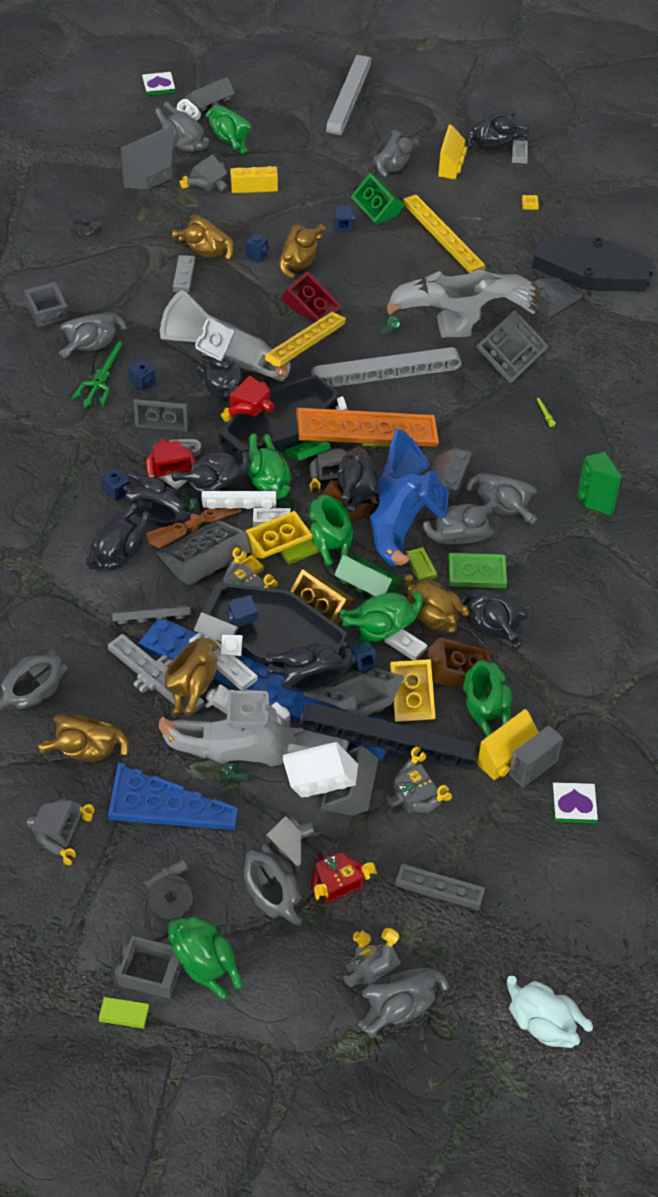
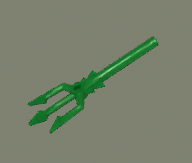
M116 342L103 368L97 370V375H95L92 381L82 382L70 401L80 397V392L85 386H94L87 399H84V409L92 404L91 399L96 390L100 388L105 390L103 397L100 398L102 408L104 407L110 392V388L104 382L111 376L108 371L123 346L122 342Z

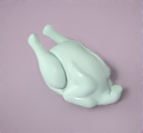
M515 976L508 977L507 987L512 998L509 1010L520 1028L527 1029L541 1043L553 1047L572 1048L580 1043L579 1035L576 1033V1022L587 1032L593 1030L591 1020L587 1019L580 1012L576 1003L568 996L555 995L550 987L537 981H533L521 988L516 984L517 979Z

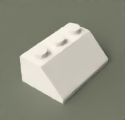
M337 742L283 755V762L290 786L302 798L356 785L358 763Z

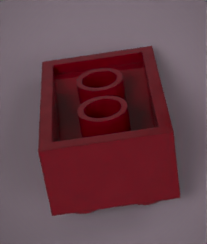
M308 271L290 285L281 296V299L293 311L314 323L331 312H337L342 307Z

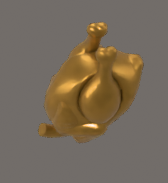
M191 215V220L186 229L182 231L172 230L171 237L173 239L178 238L179 242L187 241L190 248L204 258L222 256L226 249L225 257L230 260L233 256L234 243L231 237L199 215Z
M295 223L291 227L278 262L282 274L287 278L293 279L294 273L312 264L316 256L317 240L322 239L323 235L321 232L326 231V227L323 224H319L315 229H307L299 223Z
M405 576V585L408 592L406 599L413 603L415 601L413 597L414 592L420 591L422 595L423 605L417 616L419 621L435 632L449 634L456 632L457 611L461 612L463 616L469 615L468 607L461 603L459 597L452 591L442 589L441 585L433 580L427 579L414 585L413 576Z
M199 638L188 644L172 661L165 672V687L170 689L174 696L175 707L173 713L175 715H183L182 703L184 698H190L188 705L185 707V713L195 714V706L199 696L207 690L210 682L214 679L218 658L211 651L217 650L219 646L211 638Z
M73 714L54 716L53 721L57 724L56 739L44 740L38 744L40 754L57 749L61 750L68 757L85 762L103 760L111 754L117 742L121 745V754L128 755L129 741L124 732L118 727Z

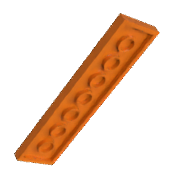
M297 408L296 411L299 440L391 445L395 430L400 429L404 430L418 446L437 447L439 444L434 415Z

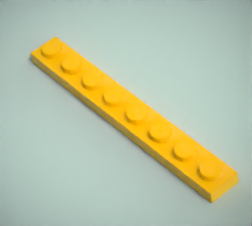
M417 195L403 199L405 207L469 273H473L477 269L485 270V264Z
M334 312L329 313L266 353L265 360L271 362L274 366H282L343 326L346 318Z

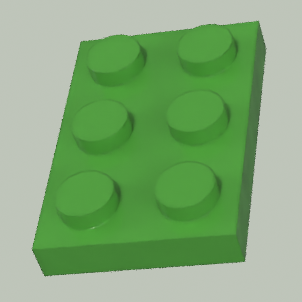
M449 553L450 587L506 588L505 555Z

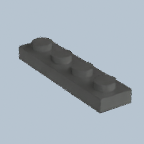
M190 605L112 611V619L117 621V624L129 623L131 619H136L137 622H146L148 618L155 617L156 620H167V616L183 619L187 618V615H190L191 612Z
M401 864L395 883L396 887L476 910L480 909L485 892V887Z

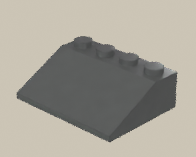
M218 520L161 548L156 553L179 580L190 585L197 583L199 579L214 574L220 568L229 566L230 562L235 559L233 556L235 548L240 549L238 556L241 555L242 551L246 554L252 551L245 531Z

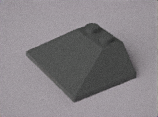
M172 125L121 147L125 188L147 190L173 177L176 163L174 127Z
M514 310L476 347L511 384L549 346L520 314Z
M378 668L362 672L355 670L328 685L304 692V696L334 709L337 708L338 710L368 717L369 714L381 712L385 707L392 704L403 681V675Z

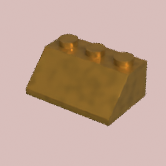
M302 569L290 592L297 595L336 625L342 621L339 618L340 610H351L356 601L313 570Z

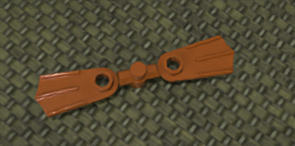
M209 508L203 511L200 516L192 514L190 520L183 524L175 523L147 532L146 537L149 544L161 548L185 535L187 528H189L190 532H194L199 529V525L204 521L215 522L241 513V509Z

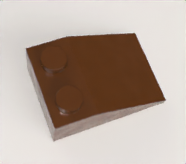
M330 481L323 494L338 499L346 508L352 502V497L350 501H342L341 495L344 491L341 489L339 482ZM379 491L361 502L355 512H349L351 522L372 515L377 510L380 502Z
M441 637L427 649L428 658L431 659L432 682L444 686H463L467 671L477 661L484 659L487 662H491L490 650Z

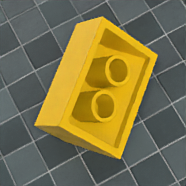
M452 125L448 126L441 148L438 176L456 179L458 173H461L467 147L465 146V139Z
M277 167L231 168L230 181L232 193L278 191Z
M295 511L245 530L252 551L250 553L255 558H265L313 538V535Z
M526 709L481 741L478 766L494 781L509 772L513 752L539 733Z

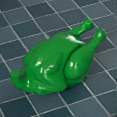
M214 105L205 115L209 118L214 135L220 141L232 144L234 150L240 147V153L244 155L248 152L245 141L247 134L252 129L251 123L222 105Z
M251 434L249 436L250 449L248 453L250 466L246 473L247 477L260 491H276V499L285 498L290 491L289 483L291 481L287 462L283 455L273 446L269 434H265L262 437V441L267 448L260 449L257 448V435Z
M321 494L316 500L311 502L309 517L312 525L310 532L313 535V543L320 550L325 565L329 567L333 564V560L328 550L341 548V559L343 555H348L353 539V527L349 518V512L343 503L329 495Z
M420 591L414 592L413 597L415 601L410 603L399 593H383L368 599L357 609L340 610L339 618L343 620V626L345 627L350 625L358 626L360 631L358 640L360 642L382 641L396 634L416 619L423 605L422 595Z
M480 659L467 671L463 691L467 693L466 707L468 712L480 725L487 738L493 733L488 721H493L502 717L503 725L510 721L513 695L511 689L504 684L506 677L496 662H487L484 659Z
M199 917L178 918L170 921L168 939L174 954L180 963L183 964L184 970L190 978L210 988L222 1000L227 997L228 991L221 987L215 979L221 977L226 971L229 973L235 989L242 987L243 980L236 968L232 946L216 930L214 924Z

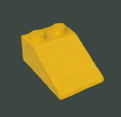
M431 659L391 662L390 672L403 675V681L393 700L395 722L435 720Z

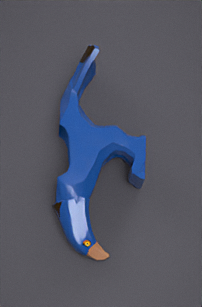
M400 429L395 430L384 472L378 480L380 487L379 506L370 516L373 529L372 539L377 552L392 567L402 565L410 560L409 556L403 554V543L405 535L418 511L426 504L437 517L445 518L449 498L448 489L442 482L438 481V477L432 471L427 472L425 475H419L430 464L417 443L404 430Z

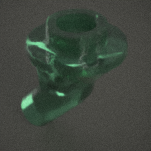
M388 316L385 320L388 326L381 328L380 333L384 335L395 331V328L401 326V320L397 316Z
M286 496L281 500L276 499L277 508H290V512H292L294 502L290 496Z
M189 498L184 502L185 511L189 512L191 509L199 511L200 506L197 499Z
M230 762L229 764L224 763L218 771L220 774L218 778L225 782L229 780L247 782L248 774L235 773L236 768Z

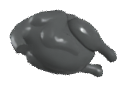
M165 102L163 108L172 113L168 118H165L159 107L156 108L155 114L161 122L162 129L171 125L174 127V145L178 149L187 152H200L208 148L209 138L205 137L204 129L189 114L175 109L169 102Z
M392 130L377 147L372 165L377 167V170L383 177L388 172L400 171L409 160L413 146H419L418 140L413 139L412 141L399 130Z
M109 312L66 321L60 326V330L65 331L69 344L66 348L59 351V355L66 359L75 349L96 351L105 348L110 344L115 335V323L119 325L120 330L127 329L126 323L117 314Z
M490 473L477 474L467 483L466 490L473 491L474 486L479 484L478 497L483 506L490 499H495L498 506L497 508H492V512L500 515L520 513L524 520L531 525L538 520V517L533 515L527 508L532 495L537 493V489L533 485Z
M492 498L484 506L458 504L447 507L446 517H437L436 530H433L430 522L423 523L424 530L431 539L440 544H468L488 539L494 535L495 531L491 529L486 515L492 512V508H497L498 503Z
M55 651L22 658L16 667H11L0 685L3 691L0 698V711L10 705H14L21 710L41 703L42 699L51 697L58 689L60 680L68 670V666L66 664L61 665L62 660Z
M263 844L261 848L263 852L249 851L246 854L244 879L247 891L254 899V904L271 918L283 916L291 923L300 925L302 918L296 914L294 907L301 900V896L289 860L283 855L276 853L268 844Z
M417 967L382 976L375 982L370 983L362 991L363 997L368 998L371 1009L366 1017L358 1022V1027L363 1032H366L369 1037L373 1038L382 1027L389 1023L402 1024L420 1016L435 1001V982L439 984L440 990L444 991L449 989L448 981L443 973L434 968Z

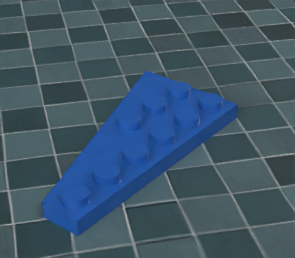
M118 762L108 813L109 820L235 830L238 814L237 807L216 799H207L198 792H189L184 790L182 786L156 776L150 777L143 774L141 770H132L125 767V764Z

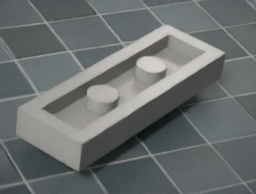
M179 255L173 292H180L182 289L187 293L190 292L195 256Z

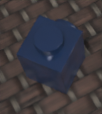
M335 206L334 219L336 231H351L352 222H354V212L351 213V206Z
M254 233L246 241V257L261 262L269 251L268 238Z
M142 359L128 367L129 380L141 390L156 382L155 370Z
M117 468L102 476L103 489L115 501L125 497L126 492L123 490V486L130 484V481Z
M251 595L235 598L228 603L226 614L229 622H233L236 627L258 620V610Z
M368 641L349 646L353 653L351 665L359 672L378 667L376 651Z

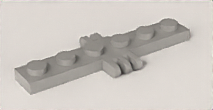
M123 634L108 644V650L138 674V680L135 681L134 686L139 688V691L144 693L148 689L151 691L156 689L175 705L171 690L165 687V672L172 663L168 656L163 655L155 661ZM200 697L195 706V713L204 706V700ZM190 698L183 699L182 708L184 713Z

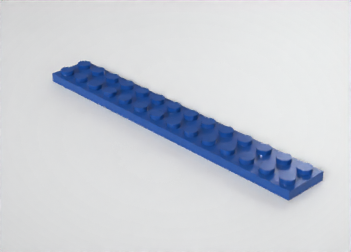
M157 619L139 642V648L160 658L166 655L173 661L189 644V640L197 635V633L166 619ZM242 654L241 656H235L257 675V681L245 690L266 691L269 694V705L272 706L277 702L282 707H286L290 712V719L301 723L302 709L305 704L313 703L326 706L304 696V692H295L283 688L281 682L284 680V676L268 674L266 672V665L255 662ZM216 670L213 683L221 684L228 690L241 691L219 670ZM373 714L368 715V717L383 720ZM349 741V747L357 748L363 746L378 757V760L381 762L389 751Z

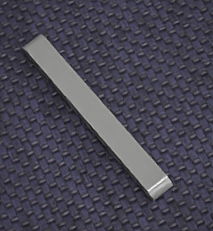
M356 55L327 122L326 133L342 135L370 69L371 57Z
M450 347L319 365L311 370L312 376L317 375L329 386L336 387L458 369L462 362L456 348Z

